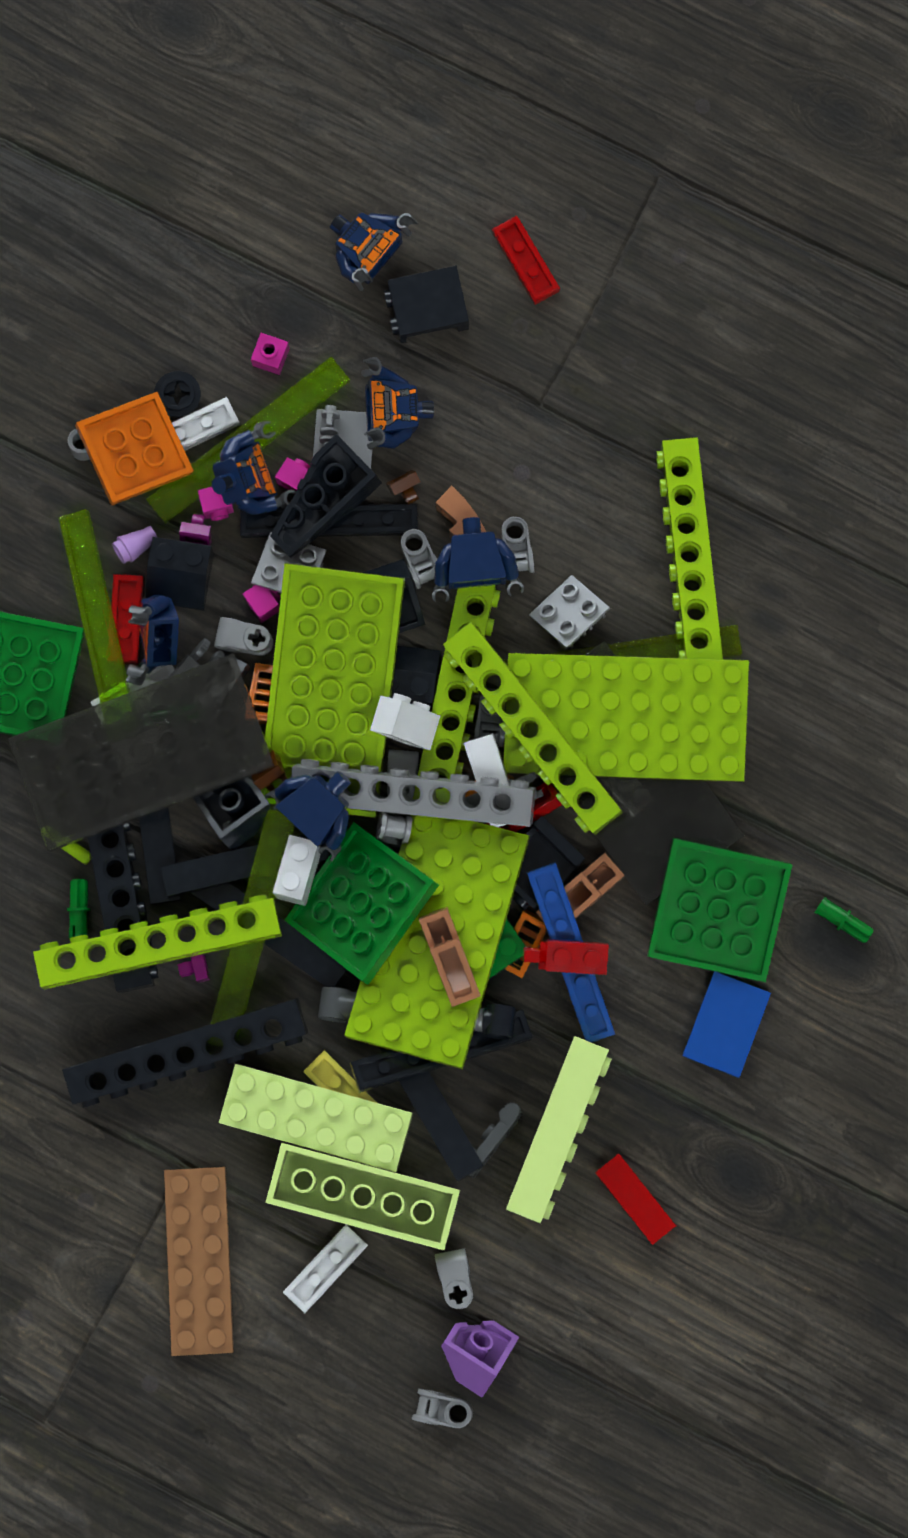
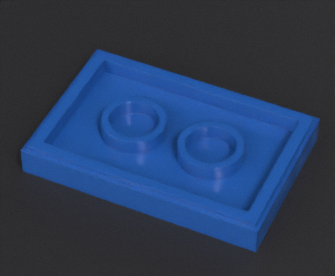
M714 971L682 1057L740 1078L771 993Z

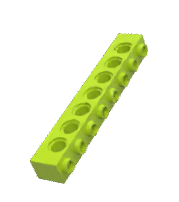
M698 437L662 441L661 451H656L658 469L663 468L664 479H659L661 497H666L667 507L662 508L664 525H669L670 536H666L667 554L672 553L673 564H669L670 582H676L677 593H672V604L674 611L679 610L680 621L675 622L677 640L682 639L683 650L678 651V657L723 660ZM676 467H681L686 470L687 474L683 477H677L672 473V470ZM684 495L689 498L690 503L679 505L675 498ZM686 523L691 525L694 531L684 534L679 531L678 526ZM685 552H692L697 557V560L686 562L682 559L681 555ZM693 580L700 585V588L696 591H690L686 589L684 583ZM691 609H698L703 613V618L693 620L688 616L687 612ZM697 637L702 638L707 646L697 649L692 646L691 640Z
M496 585L459 588L457 590L447 641L470 622L477 627L484 637L492 635L495 619L489 617L491 608L498 607L501 592L500 590H495ZM478 603L482 605L484 611L480 615L473 616L468 613V606ZM475 652L468 657V662L472 665L471 668L478 667L482 663L481 653ZM444 655L431 711L440 715V720L431 750L423 749L418 776H420L421 771L438 772L439 775L450 779L451 774L462 775L464 763L459 762L461 751H466L464 742L469 741L470 734L465 733L467 722L473 723L476 705L471 704L473 693L479 694V690L476 689L473 692L462 678L466 673L458 672ZM453 689H461L466 694L465 698L460 702L452 701L448 695ZM449 717L456 718L460 723L459 727L454 731L446 730L442 726L445 719ZM442 746H448L453 750V755L448 760H442L437 757V750ZM415 786L413 800L420 797V790L417 786ZM444 787L436 789V798L443 803L449 802L450 792Z
M472 622L443 644L447 649V652L444 654L446 659L454 668L460 666L466 673L462 677L465 683L473 692L478 689L485 698L481 700V703L491 715L497 712L503 720L499 724L510 739L516 736L522 744L518 748L528 762L533 759L540 767L537 771L538 775L547 785L551 783L555 785L559 790V793L555 796L566 809L570 806L578 814L574 820L585 833L590 830L596 835L623 813L622 809ZM475 652L481 653L482 663L475 668L469 667L468 657ZM494 675L499 676L501 679L500 687L495 691H489L486 687L488 678ZM510 699H517L520 703L519 710L515 714H507L505 712L506 702ZM530 722L537 723V735L533 738H526L523 734L524 726ZM547 746H555L557 749V756L551 762H546L542 758V751ZM566 769H572L576 773L575 782L568 786L563 785L560 780L562 772ZM584 793H592L595 797V803L590 809H582L579 805V799Z
M258 895L249 898V903L237 905V901L220 904V910L208 912L207 908L190 911L189 917L178 919L177 915H169L159 918L160 923L148 926L147 921L129 925L130 930L118 932V928L100 931V937L88 939V935L72 937L69 944L59 946L57 941L41 944V950L33 951L40 987L46 990L281 937L282 933L275 901L273 898L267 899V895ZM245 913L253 914L256 919L255 924L248 929L239 926V919ZM215 920L225 922V931L220 935H212L209 931L210 924ZM190 926L195 928L196 935L192 941L183 942L180 940V931L184 927ZM156 933H162L166 937L164 946L159 949H154L150 946V939ZM125 940H133L136 944L135 951L128 956L122 955L120 952L121 944ZM98 946L104 947L106 951L105 958L100 962H93L90 958L91 951ZM67 953H73L76 958L74 966L70 969H63L60 963L61 958Z

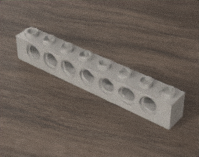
M301 759V764L292 766L291 778L307 774L311 777L324 775L330 780L339 771L347 778L356 779L360 784L359 793H351L347 788L341 793V796L349 803V809L530 827L533 824L536 787H529L528 781L511 780V785L499 784L498 778L481 777L480 782L468 781L469 776L461 774H451L450 779L438 778L439 773L431 771H421L420 776L408 775L409 770L401 768H391L390 773L379 772L378 766L361 765V769L358 770L349 769L348 763L331 762V767L319 766L318 760ZM378 781H384L389 785V796L384 797L377 793L376 784ZM408 784H414L419 788V799L413 800L407 796L406 787ZM444 787L450 792L449 802L443 803L436 798L437 788ZM474 790L480 795L479 805L473 806L466 801L465 795L467 791ZM504 793L509 796L511 800L509 808L503 809L496 804L495 798L497 794Z

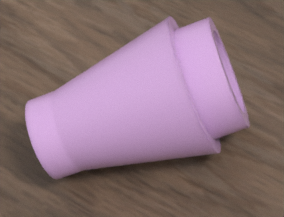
M148 526L144 529L118 536L117 541L113 542L112 546L123 564L128 561L132 563L151 546L152 537H157L152 527Z

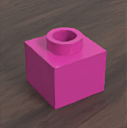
M260 333L251 357L252 366L280 375L290 349L289 343ZM267 347L275 349L274 353L270 355L264 353V350Z
M287 457L275 476L277 484L286 490L297 491V486L300 480L304 479L310 465L301 459L296 458L293 461Z
M212 487L198 490L205 519L211 518L212 521H219L228 518V514L234 513L233 505H226L222 495L214 492Z
M255 585L243 593L245 601L261 623L279 612L280 606L278 602L281 597L277 591Z

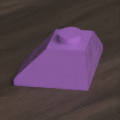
M494 1320L482 1321L480 1325H468L467 1322L455 1323L442 1344V1349L455 1380L475 1394L483 1397L519 1337Z

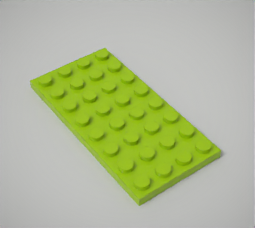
M289 563L284 564L263 757L274 750L281 758L287 779L292 776V766L301 764V759L318 760L319 766L331 767V762L348 763L349 769L360 770L361 765L378 766L379 772L383 771L386 736L370 731L380 696L391 698L405 578ZM320 775L326 782L329 781L326 776ZM280 778L273 781L275 788L283 783ZM348 778L351 784L347 789L351 793H359V782L354 778ZM378 781L376 791L380 795L381 781ZM266 787L261 790L264 796L270 792ZM273 797L267 799L270 804H276ZM346 809L349 815L376 818L378 811Z
M508 653L509 669L595 777L745 782L749 660ZM510 699L506 702L507 714L512 715L519 710L520 703L517 699ZM530 722L524 726L523 734L526 738H533L537 735V723ZM505 733L504 767L506 774H529L535 772V775H538L537 771L540 767L533 759L528 762L518 749L522 745L516 736L510 739ZM547 746L542 751V758L546 762L553 761L557 756L555 746ZM566 769L561 775L576 776V773L572 769Z
M410 815L412 816L410 838L408 843L401 844L399 855L438 883L439 886L370 984L367 985L360 981L344 1036L349 1039L463 1069L530 838L529 835L475 821ZM448 907L481 995L454 1007L451 1006L419 922V917Z

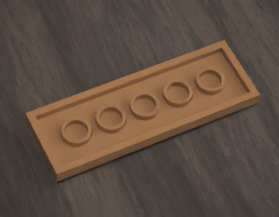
M226 1167L164 1170L171 1355L234 1353Z

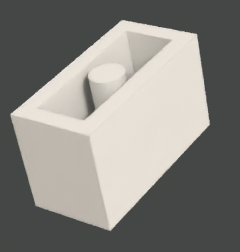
M394 693L393 698L380 696L370 731L409 746L431 750L440 715L430 712L431 706L416 701L410 704L411 698Z
M289 835L273 889V894L277 899L306 906L321 855L318 852L321 846L317 847L308 839Z

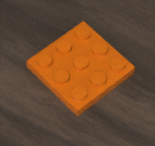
M158 392L76 422L75 427L111 506L189 476L194 471Z

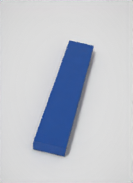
M556 863L527 872L550 940L583 942ZM562 972L585 1040L592 1043L615 1035L595 974Z

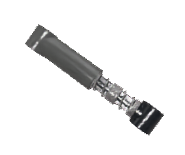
M322 987L318 1019L339 1023L349 1021L357 992H351L343 988ZM487 1004L485 1008H481L474 1029L475 1032L480 1031L483 1033V1036L493 1039H513L516 1008L501 1004Z

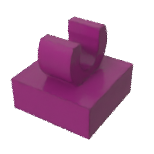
M193 514L191 523L181 522L179 531L180 541L211 546V526L204 524V515Z
M205 954L192 956L191 961L177 964L181 977L195 974L198 983L211 980Z

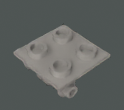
M326 405L325 409H317L313 457L337 434L371 469L373 449H368L367 444L373 441H368L367 435H364L367 432L366 412L337 410V407L334 405Z
M269 535L251 584L281 593L285 563L323 568L322 562L327 550L308 544L290 558Z
M571 575L536 607L529 616L558 640V645L565 651L568 648L572 649L574 647L573 644L580 639V636L585 637L587 635L586 631L593 629L592 625L594 626L601 618L604 619L606 617L605 613L610 607Z

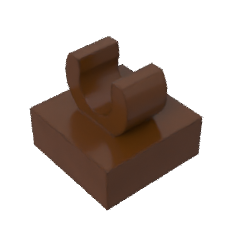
M410 470L386 483L392 495L395 496L401 493L403 499L408 504L419 499L412 487L421 482L416 471Z
M274 750L249 767L253 783L260 790L266 787L269 791L275 789L274 780L280 778L284 782L287 779L281 758Z

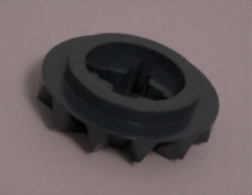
M173 371L165 374L159 379L154 389V392H158L170 416L179 418L189 415L199 406L201 397L200 386L196 379L186 372ZM177 384H179L181 392L187 394L181 397L179 405L176 404L174 397H169L170 394L175 393Z

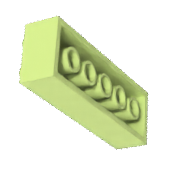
M574 1036L506 1210L537 1223H541L543 1218L549 1220L555 1202L550 1201L554 1189L560 1191L566 1177V1173L561 1172L565 1161H572L578 1146L572 1142L576 1132L582 1134L589 1118L588 1115L584 1114L587 1104L593 1106L601 1088L595 1085L598 1076L604 1077L612 1060V1058L607 1057L609 1049Z
M235 1064L219 1123L397 1172L413 1113Z
M281 1143L265 1203L445 1250L460 1190Z

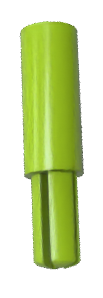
M49 825L43 829V835L84 865H87L91 860V853L66 835L63 836Z

